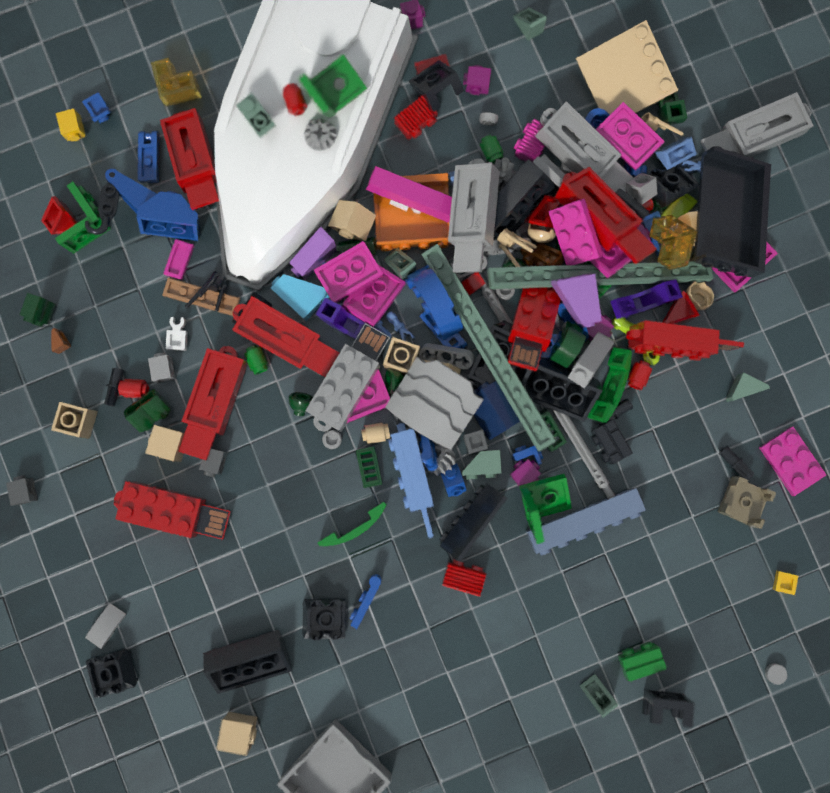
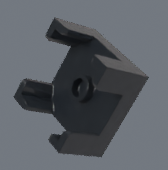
M440 60L409 80L416 98L418 99L423 95L429 109L433 112L441 107L436 96L441 90L451 84L456 95L464 91L457 72Z
M644 689L642 714L650 715L649 720L652 724H662L663 708L672 710L673 717L683 719V727L693 728L695 703L683 693Z

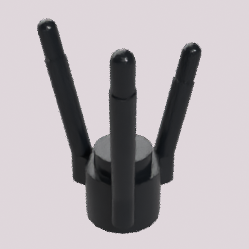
M214 271L206 283L185 305V308H189L208 289L214 292L220 290L215 311L218 312L224 291L227 288L224 284L226 281L225 276Z

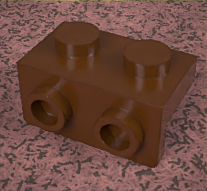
M537 243V248H532L533 252H529L524 248L520 250L523 261L529 266H561L565 261L561 251L545 244Z

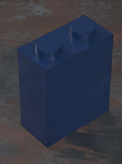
M497 381L491 384L486 382L474 390L475 394L483 398L474 417L489 440L520 422Z

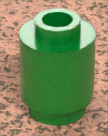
M487 135L481 139L482 142L479 146L487 162L494 165L496 159L504 158V152L496 136Z
M257 345L248 347L244 356L250 370L253 371L254 375L267 371L268 361L262 347H257Z

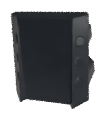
M680 165L670 169L664 168V170L653 169L650 172L651 176L656 177L657 195L653 199L658 202L660 209L670 205L699 186L698 182Z
M304 599L302 603V634L304 639H312L313 641L345 639V599Z
M122 649L86 660L95 698L104 697L112 693H121L136 686L138 678L135 675L130 655L131 651Z

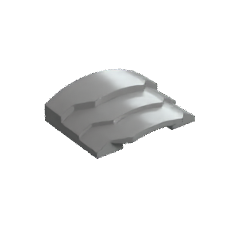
M417 357L387 403L386 408L420 434L451 450L482 403L483 398L474 393L471 381L451 370L440 361L425 362Z

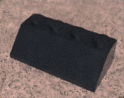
M529 159L519 167L518 172L506 182L505 187L498 193L494 236L496 238L506 228L515 233L539 206L545 195L548 196L555 188V185L548 176Z
M540 357L537 371L522 367L519 375L521 383L534 403L583 422L602 392L598 379L592 377L587 386L583 388L568 378L572 369Z
M487 483L484 486L481 484L474 493L477 495L473 501L469 500L463 507L465 512L461 517L457 515L451 523L453 528L450 532L445 531L439 539L441 541L440 547L458 562L463 559L508 499Z
M279 630L203 653L204 674L217 694L292 671L286 644Z

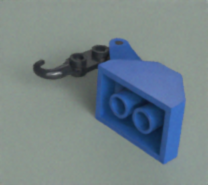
M108 169L106 171L107 184L101 189L98 206L102 221L101 226L94 229L90 227L89 221H85V227L88 232L100 235L107 231L111 220L117 213L120 196L137 214L141 234L198 241L200 231L198 214L195 210L191 209L190 204L181 194L173 191L159 192L157 194L115 169Z

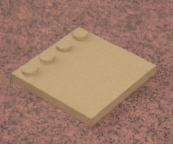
M647 20L576 58L598 108L604 109L609 114L622 102L637 113L678 92V88Z

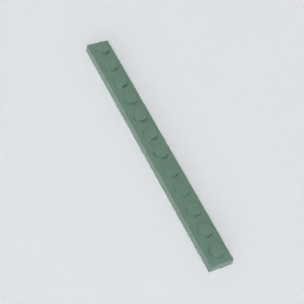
M436 244L424 252L422 256L427 265H429V268H432L455 306L453 307L455 312L459 315L462 324L535 447L540 452L555 443L556 439L511 364L508 363V359L457 274L453 272V268L442 249Z
M694 261L628 263L609 278L605 277L594 265L489 268L487 270L489 289L553 287L551 280L583 274H595L597 286L654 284L675 279L677 283L709 282L713 279L711 267H703L702 264L695 263Z

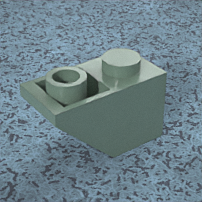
M250 93L236 105L260 138L276 126L253 93Z
M500 450L480 451L461 472L462 476H466V479H478V475L485 474V478H497V474L501 473Z

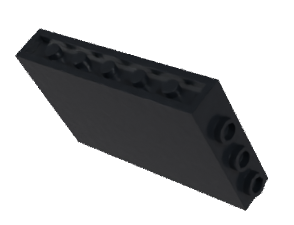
M713 146L702 153L694 252L695 263L702 264L703 267L717 268L721 272H732L736 276L752 278L765 273L771 164L756 160L751 156L738 154L735 151L722 149L720 146Z

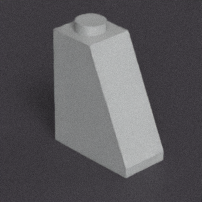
M598 331L568 378L585 388L615 341Z

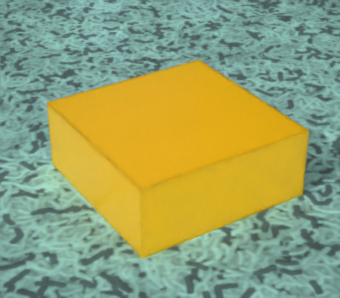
M776 571L773 590L795 595L798 576Z

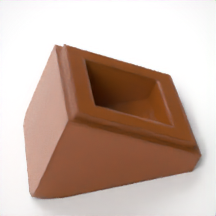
M53 328L51 330L52 352L60 354L70 348L71 344L63 331Z

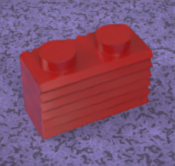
M422 95L395 116L394 122L407 140H410L412 137L415 139L420 136L422 129L435 124L438 112H433L429 109Z
M453 559V562L448 561L442 586L480 597L486 572H483L482 567L472 565L471 568L466 567L464 562H458Z

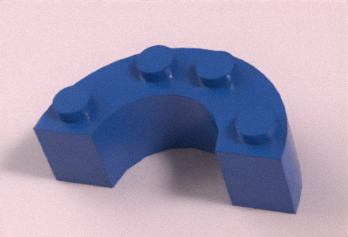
M425 265L407 275L405 282L408 288L413 290L415 296L422 299V308L426 314H430L434 322L432 328L436 335H441L443 340L463 330V325L459 315L455 314L453 309L455 306L432 268L428 270L429 265Z

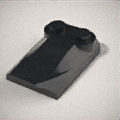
M503 320L498 324L492 325L490 331L506 358L509 359L513 343L509 342L508 338L512 324ZM479 352L468 377L482 384L486 382L491 384L496 379Z

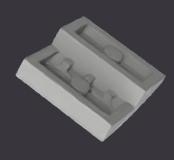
M545 154L541 158L537 157L533 163L560 188L565 174Z

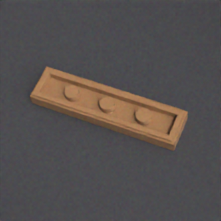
M168 278L162 295L188 303L201 287ZM208 289L192 305L215 311L219 292ZM223 294L218 312L233 316V309L240 304L241 299Z

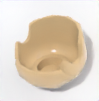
M529 224L527 232L533 241L543 244L555 239L556 233L554 228L535 224L531 226Z
M694 281L687 288L686 293L696 310H706L713 304L714 293L705 282L697 283Z

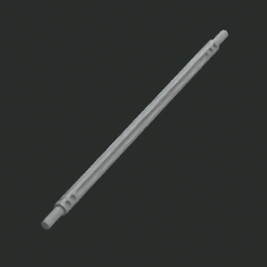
M485 281V284L481 287V293L484 295L499 322L505 320L512 324L493 289H489ZM553 410L595 482L598 484V487L602 488L608 499L615 496L609 486L610 482L602 472V469L599 467L570 417Z

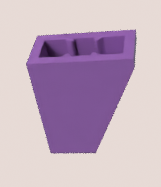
M322 227L315 232L289 262L293 267L291 271L297 278L301 276L306 280L314 272V269L321 266L323 262L327 261L337 252L334 240Z
M583 274L551 280V285L576 324H582L583 327L595 326V322L602 321L595 274Z

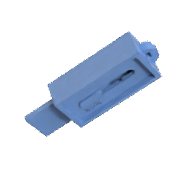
M399 423L397 425L398 433L391 434L392 439H389L388 442L390 450L392 452L395 451L396 458L393 459L395 469L400 470L401 473L398 481L400 489H405L406 496L403 497L405 508H410V512L421 509L428 538H431L433 533L426 508L434 505L414 429L406 430L405 424Z

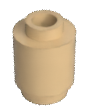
M388 424L364 425L365 429L361 430L363 441H367V444L384 442L386 439H390Z

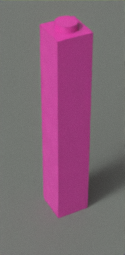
M375 166L366 190L450 223L451 196Z

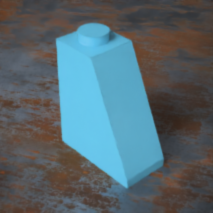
M285 274L281 277L278 276L272 282V291L304 321H307L319 309L325 298H329L324 287Z

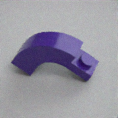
M675 279L610 302L616 319L656 309L683 296Z
M327 298L323 300L316 313L325 323L354 340L365 324L364 321L347 312L341 305Z

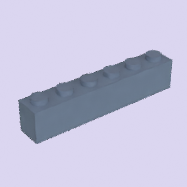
M631 488L616 494L610 499H603L541 524L544 543H536L531 529L526 530L534 552L545 555L551 552L550 548L558 546V548L569 545L570 540L576 538V541L587 538V534L594 531L596 534L606 530L605 526L610 524L612 526L620 525L625 518H637L641 516L640 512L646 509L637 488Z

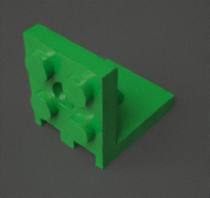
M344 54L312 79L306 74L298 78L322 114L328 118H332L368 90ZM339 78L345 80V87L342 90H337L334 85L335 81Z
M72 181L66 186L87 217L55 239L59 245L74 254L103 234L94 235L87 231L85 221H89L90 227L94 229L101 226L102 221L98 206L94 203L95 198L89 191H86L82 185L78 186Z
M565 474L519 486L522 494V503L525 508V517L537 544L545 542L540 517L572 509ZM548 494H554L552 498L545 499Z

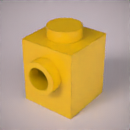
M75 109L56 113L60 133L67 141H78L80 138L86 137L81 115Z

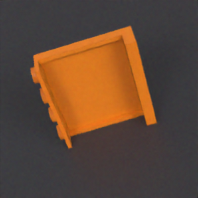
M448 173L402 176L449 196ZM374 193L377 249L388 252L392 251V248L410 250L411 247L428 249L436 244L440 248L452 245L448 241V222L423 212L416 214L410 207H408L407 211H404L389 204L390 199Z

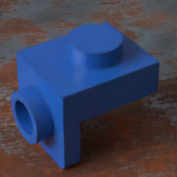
M99 92L82 101L94 122L99 121L102 123L110 118L108 115L112 112Z
M526 445L516 448V453L511 454L514 461L532 455L538 465L542 464L543 455L535 446L526 448Z
M457 463L451 466L452 470H446L445 475L442 472L440 473L448 497L459 496L466 492L465 483Z

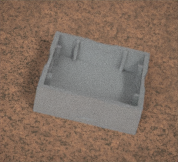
M334 719L280 777L277 785L285 793H381L391 783L392 774L343 725Z

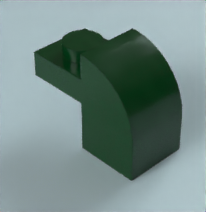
M678 92L658 101L659 111L657 114L661 121L669 125L685 122L687 119L685 101L679 100Z
M567 320L563 325L561 337L552 347L550 359L567 368L577 357L585 342L584 329Z

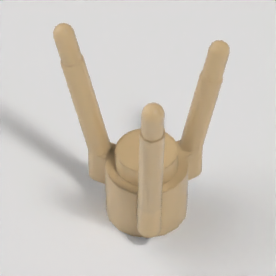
M649 112L641 118L654 132L659 127L663 130L667 128L681 136L684 134L677 128L661 121L658 117H654Z
M507 228L501 232L497 239L501 243L499 248L506 253L515 267L521 266L507 247L512 248L516 243L529 252H533L532 248H537L536 245L516 235L513 231H509Z

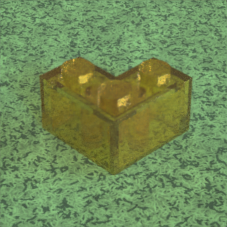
M169 58L150 62L159 98L166 107L201 97L198 82L192 70L176 74L175 67Z
M673 215L653 218L649 236L662 244L658 262L669 270L688 266L697 231Z

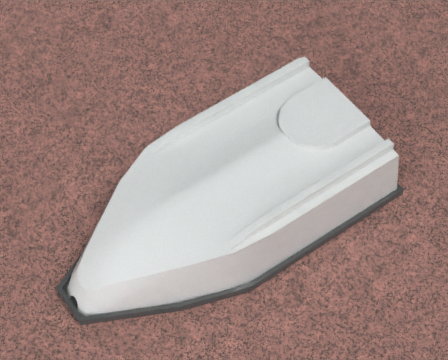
M371 0L262 1L225 92L214 129L216 190L219 197L217 214L222 271L227 280L260 292L290 265L289 262L320 227L325 231L327 230L338 201H351L360 190L418 41V35L411 32L408 16L402 14L400 9L393 7L391 10L372 3ZM344 54L368 90L332 118H328L322 114L298 78L306 74L312 79ZM342 78L337 79L334 84L335 88L342 90L345 87V80ZM290 83H296L302 89L308 106L305 113L300 116L288 113L282 96L283 87ZM250 93H253L276 124L273 129L261 138L236 106ZM320 118L326 121L329 120L336 130L334 144L322 151L309 147L304 137L306 125H309L312 120H319ZM320 128L318 133L315 134L318 136V139L320 141L321 136L325 135L326 133H323L322 129Z

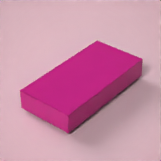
M175 239L163 274L183 281L195 246Z

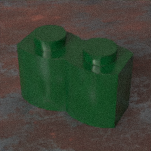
M27 293L19 315L24 317L23 321L43 327L44 324L49 325L56 304L42 297Z
M153 389L142 396L140 400L127 407L123 412L125 419L141 433L150 430L156 421L165 419L169 415L171 408L169 403Z

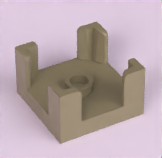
M740 476L731 477L717 512L753 528L762 529L765 520L760 519L766 502L774 500L776 492L750 484L747 479Z

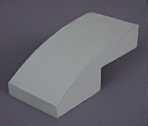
M109 603L85 638L102 649L126 614Z

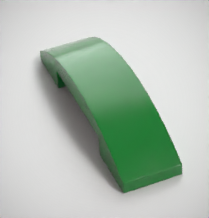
M613 347L607 363L610 369L600 397L588 415L589 419L606 423L614 413L627 383L632 358L631 350Z
M386 502L368 511L371 519L341 538H339L337 532H334L319 541L318 545H338L361 535L382 515L387 506Z

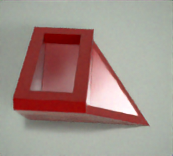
M545 195L539 206L525 222L554 228L548 211L562 207V204L555 197Z
M56 196L51 197L41 219L51 235L62 234L79 222L68 206Z
M682 291L683 297L673 302L662 323L678 325L689 322L699 316L698 311L686 292Z

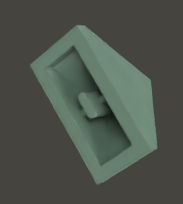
M528 7L513 16L527 41L544 31L547 18L546 15Z
M399 248L383 259L398 278L403 281L407 278V275L417 270L415 261Z
M741 373L736 376L726 401H733L770 389L768 384L746 373Z
M595 674L580 685L602 717L619 706Z

